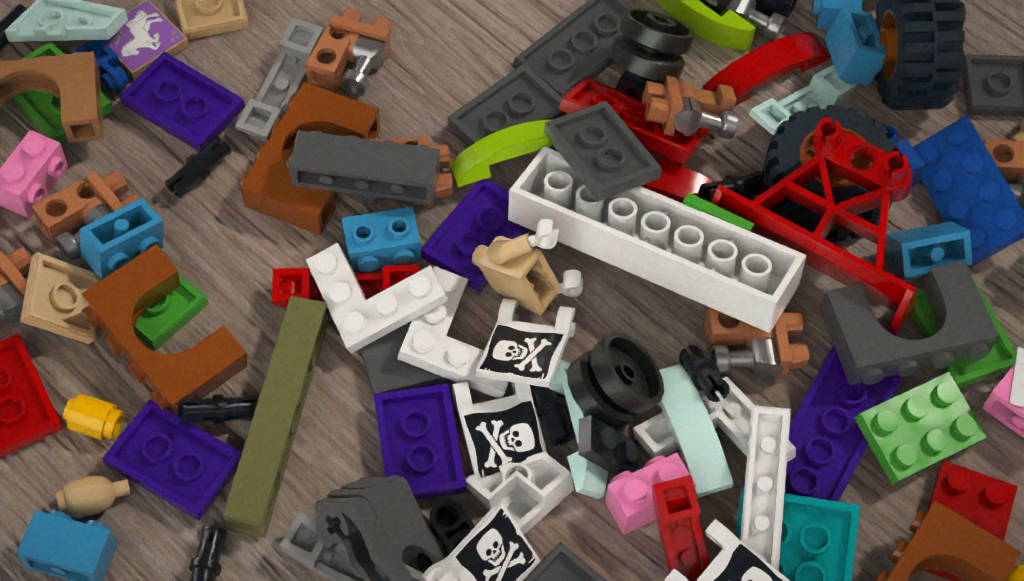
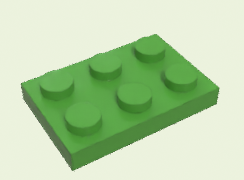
M49 41L22 59L64 55V53L52 41ZM42 91L24 92L11 98L46 137L61 144L67 141L61 123V101L59 98ZM101 92L102 117L113 111L111 101Z
M976 282L975 285L999 337L986 357L977 361H969V359L955 361L950 366L941 369L943 374L947 372L951 374L959 389L1009 372L1014 366L1017 351ZM918 288L916 290L915 307L910 315L925 339L937 333L938 326L923 288Z
M949 372L861 412L854 418L892 485L988 438Z

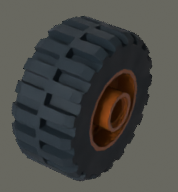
M879 0L875 11V23L880 33L879 42L886 48V56L882 59V62H884L883 68L880 73L875 75V80L878 84V93L882 96L881 100L887 107L892 110L942 109L952 102L954 94L957 93L959 88L958 82L962 76L963 70L961 67L962 61H964L963 41H965V31H963L964 19L963 13L960 10V0Z
M827 105L826 109H820V106L807 108L805 114L802 111H798L791 115L789 120L783 121L777 127V134L772 136L762 169L764 173L763 193L814 157L813 138L817 132L816 127L818 123L824 118H833V124L837 120L842 130L887 153L893 151L900 152L894 140L889 141L890 133L883 126L878 127L875 125L876 120L867 114L863 117L857 114L858 110L849 107L847 110L838 109L839 105ZM865 158L858 159L853 163V166L860 170L867 169L872 165V162ZM827 170L834 205L870 192ZM817 175L802 186L804 189L824 198L820 175ZM787 197L770 208L773 213L778 212L779 216L811 233H814L823 218L822 215ZM890 201L889 203V210L892 205V201ZM881 207L858 214L857 216L878 226ZM834 223L826 238H833V242L845 241L847 236H850L851 239L861 236Z

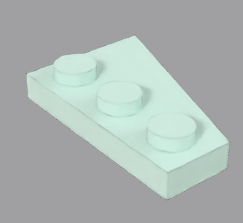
M36 0L4 32L9 42L109 40L128 21L125 9L83 0Z

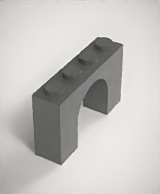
M965 261L930 268L922 288L936 318L938 332L925 339H903L885 330L877 321L861 283L826 291L820 306V312L849 385L862 382L864 385H871L881 381L884 377L893 375L907 377L918 372L920 369L928 367L942 369L950 366L955 361L964 359L977 361L989 355L999 335Z

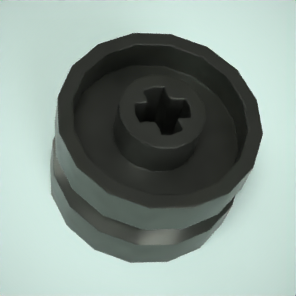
M642 8L626 9L620 23V30L624 35L615 38L610 58L620 67L641 77L665 82L667 75L676 77L678 81L685 66L684 58L681 55L691 50L696 36L694 30L681 21L659 12Z
M613 332L605 336L594 345L592 350L583 353L574 360L567 370L569 389L582 412L586 416H594L617 431L635 420L638 414L649 410L660 402L664 394L663 378L653 358L636 340L623 333Z

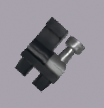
M701 0V2L721 17L731 9L753 26L765 30L764 36L774 41L777 40L783 25L786 24L797 0Z

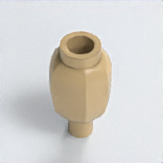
M88 476L71 480L65 484L63 490L56 491L59 511L69 513L74 518L86 517L105 511L112 506L116 497L131 494L128 479L111 482L103 476Z

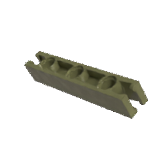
M290 296L223 513L224 520L227 521V531L266 538L328 326L329 317L325 315L327 302Z

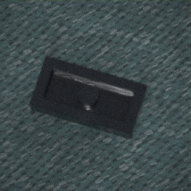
M592 415L579 419L578 455L614 475L624 471H630L631 473L637 471L639 452L636 441Z

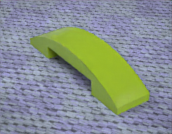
M657 0L672 18L688 25L697 36L733 50L747 52L751 49L756 27L731 9L721 17L699 0Z
M551 120L532 121L510 126L492 133L466 148L450 163V169L457 186L461 187L492 177L489 165L540 150L544 146H554L544 134L545 122Z

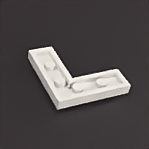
M338 243L306 259L322 297L327 302L328 310L340 336L350 353L361 349L449 301L431 265L375 296L366 299L348 259Z
M434 266L433 270L449 301L412 320L397 359L457 383L467 381L472 389L498 399L503 398L508 381L476 377V369L484 350L446 336L468 279Z
M726 376L722 379L728 383L730 390L725 399L722 398L718 391L715 393L720 399L719 402L710 401L703 390L698 393L707 409L714 428L719 426L747 456L751 405L754 404ZM663 412L633 428L634 438L652 458L660 455L667 456L679 449ZM788 441L787 462L796 457V447L790 441Z

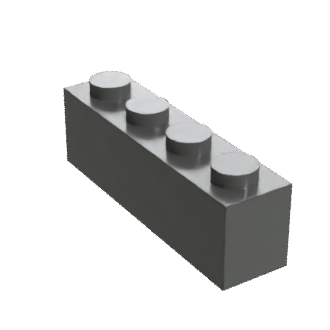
M298 130L289 163L292 186L433 204L440 173V149L431 148L427 145L399 144L390 140L361 139L353 135L338 136L325 134L320 131L308 132Z

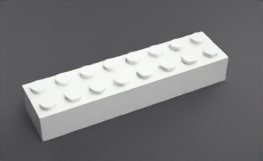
M545 146L509 189V221L536 232L537 224L540 220L551 219L553 221L552 230L559 229L558 242L768 333L771 332L800 285L806 259L805 254L712 215L695 210L642 186L597 202L562 155Z

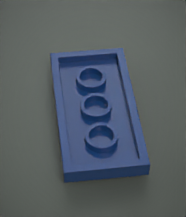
M967 115L913 147L925 164L920 178L945 222L952 221L970 230L973 265H970L971 267L1024 238V210Z

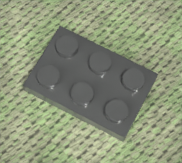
M524 63L449 115L448 126L471 146L480 139L510 126L539 120H554L567 115V113L559 110L562 97ZM500 162L492 164L491 166L494 168Z
M607 101L545 122L544 134L597 202L661 177V166Z

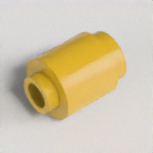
M80 393L76 399L71 398L67 402L63 419L67 421V428L69 430L104 441L106 438L116 439L121 430L125 414L124 411L117 409L116 404Z

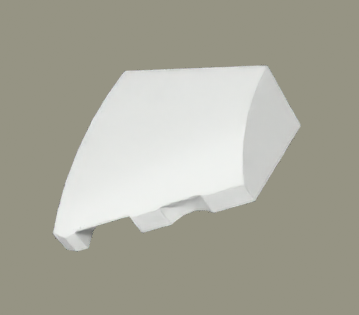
M546 452L529 456L520 463L510 462L499 466L500 472L480 479H477L475 474L465 479L467 488L488 511L497 502L503 503L523 535L574 490L572 473Z

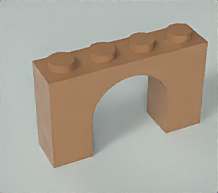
M94 51L4 60L0 62V109L9 99L18 94L29 91L47 92L56 96L61 101V123L68 143L104 139L100 71Z

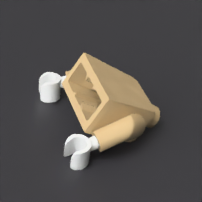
M551 219L540 220L537 224L535 235L530 236L526 233L513 239L498 236L489 247L479 245L472 255V263L481 269L493 290L508 299L518 300L519 305L539 316L543 314L553 299L558 298V294L563 293L569 297H577L583 289V278H581L579 270L565 271L563 273V283H558L542 251L535 248V246L542 249H552L555 247L559 229L552 230L553 221Z

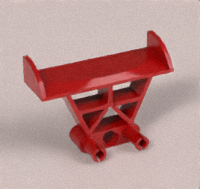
M829 117L822 119L816 127L817 132L813 138L814 157L751 201L719 184L711 201L712 204L754 223L752 233L805 254L806 265L846 286L861 283L868 298L896 312L888 332L898 336L915 307L917 288L884 271L883 266L890 201L898 202L906 199L912 189V169L905 154L900 158L899 151L887 153L842 130L840 123L836 120L833 124V118ZM865 158L871 161L872 165L867 169L860 170L854 167L853 163L858 159ZM827 170L870 192L834 205ZM817 175H820L824 198L804 189L802 186ZM787 197L822 215L823 218L814 233H811L769 209ZM881 207L879 227L857 216L858 214ZM834 223L877 244L875 266L825 240Z

